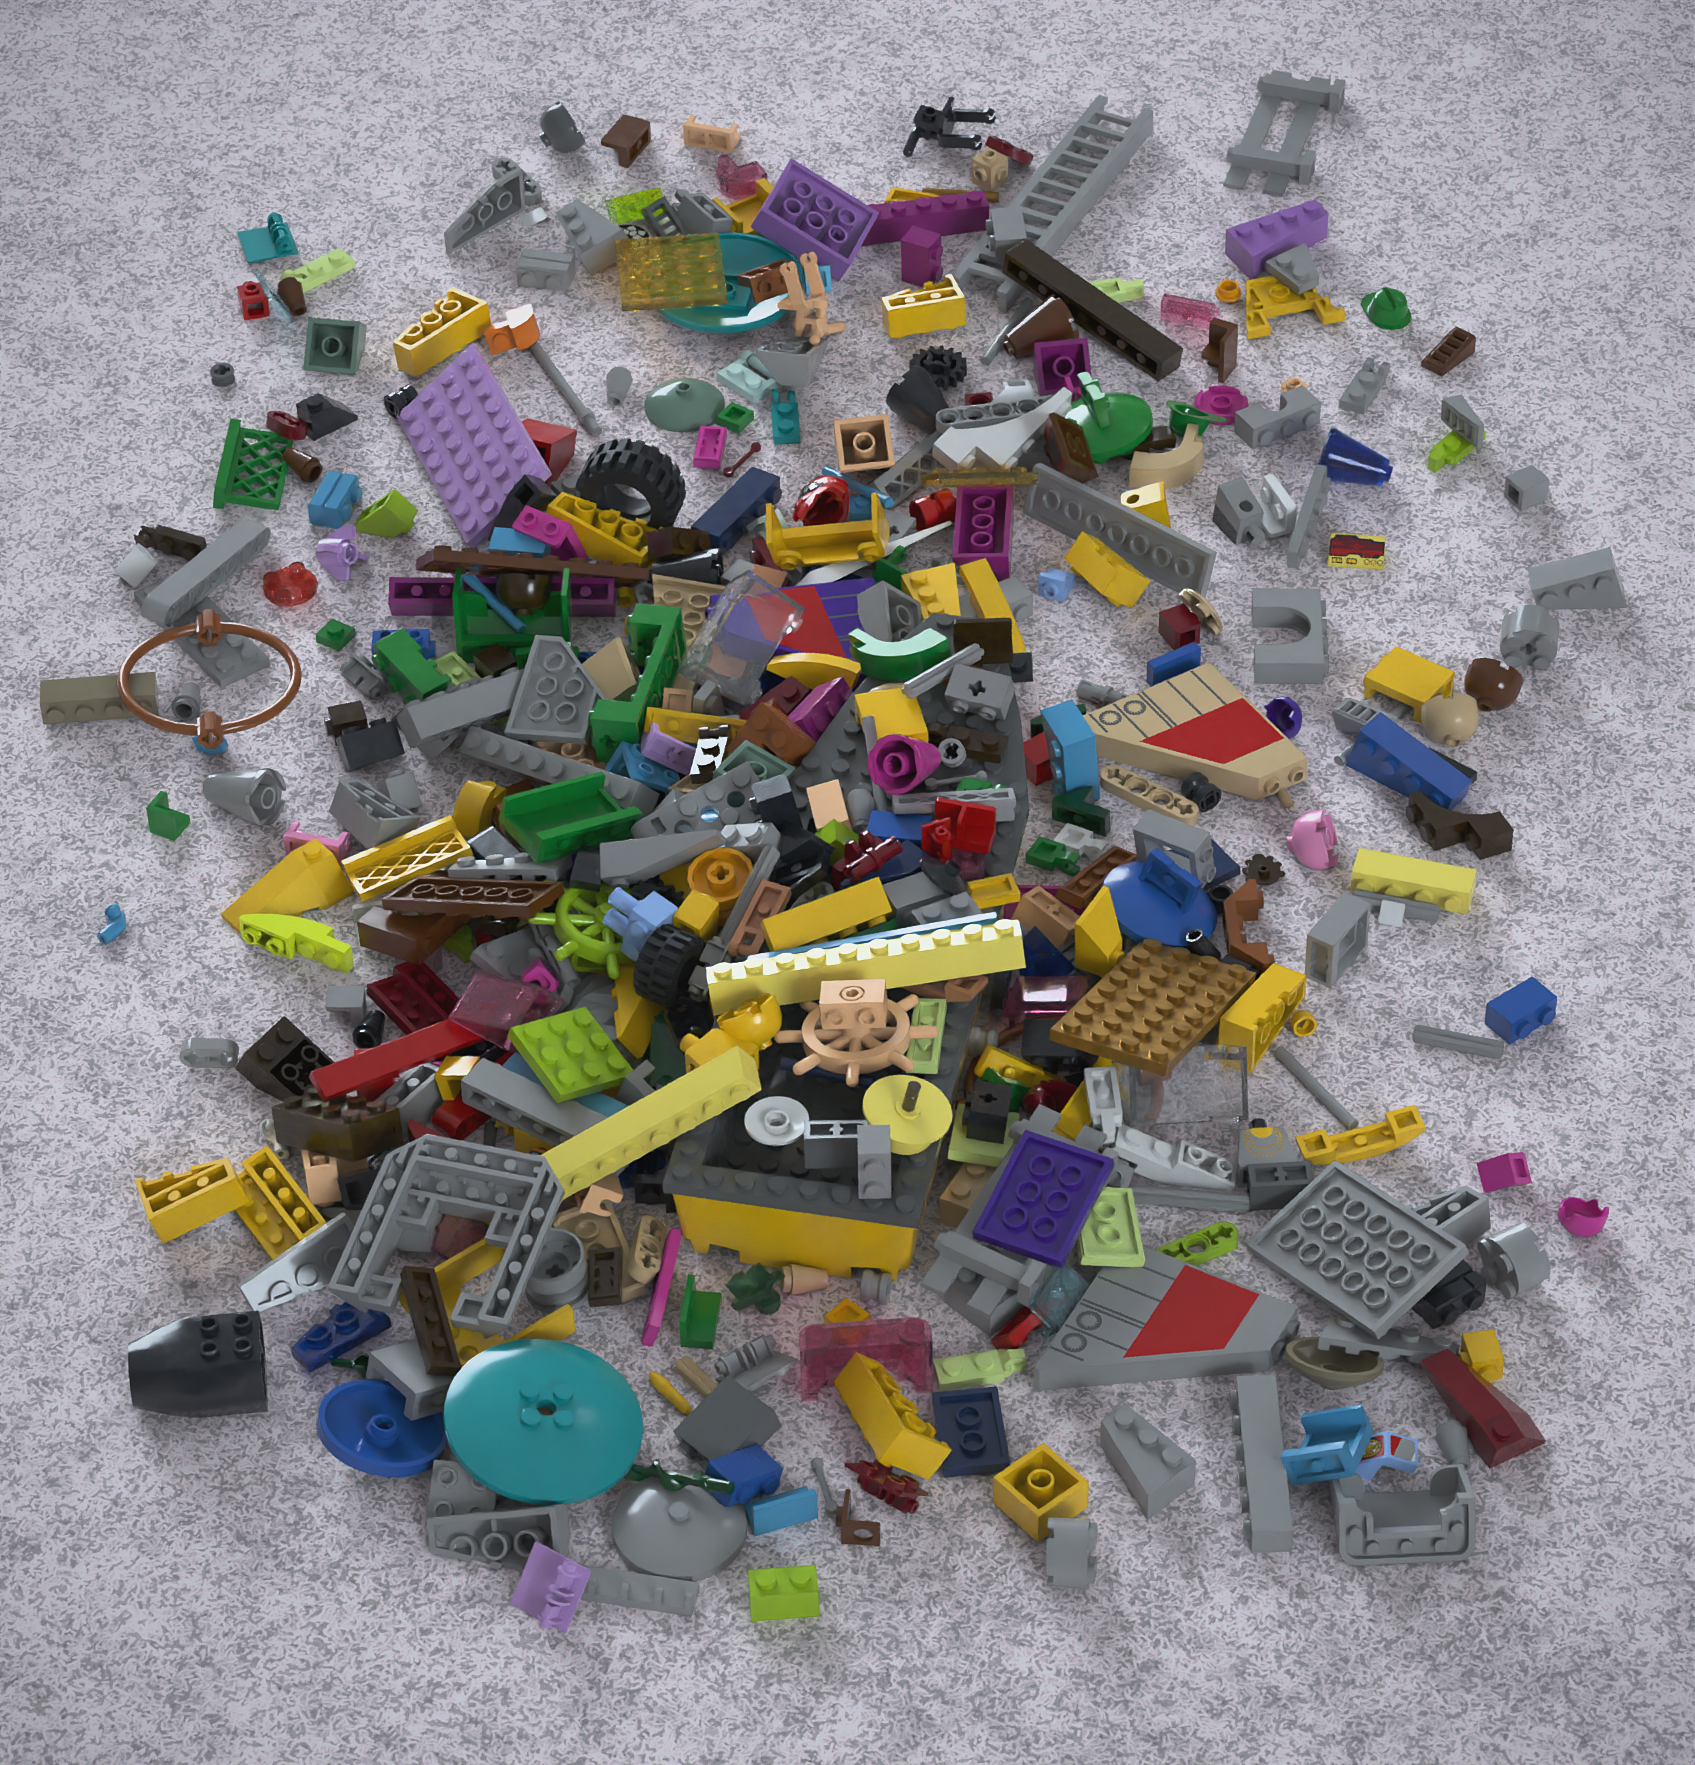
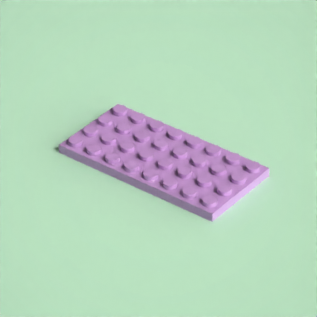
M473 344L460 353L437 378L402 409L400 415L396 416L465 542L472 548H475L490 534L508 493L524 474L539 477L544 482L552 475L479 348Z

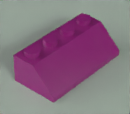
M1013 485L957 487L952 561L959 567L986 558L998 582L1010 578L1014 525Z

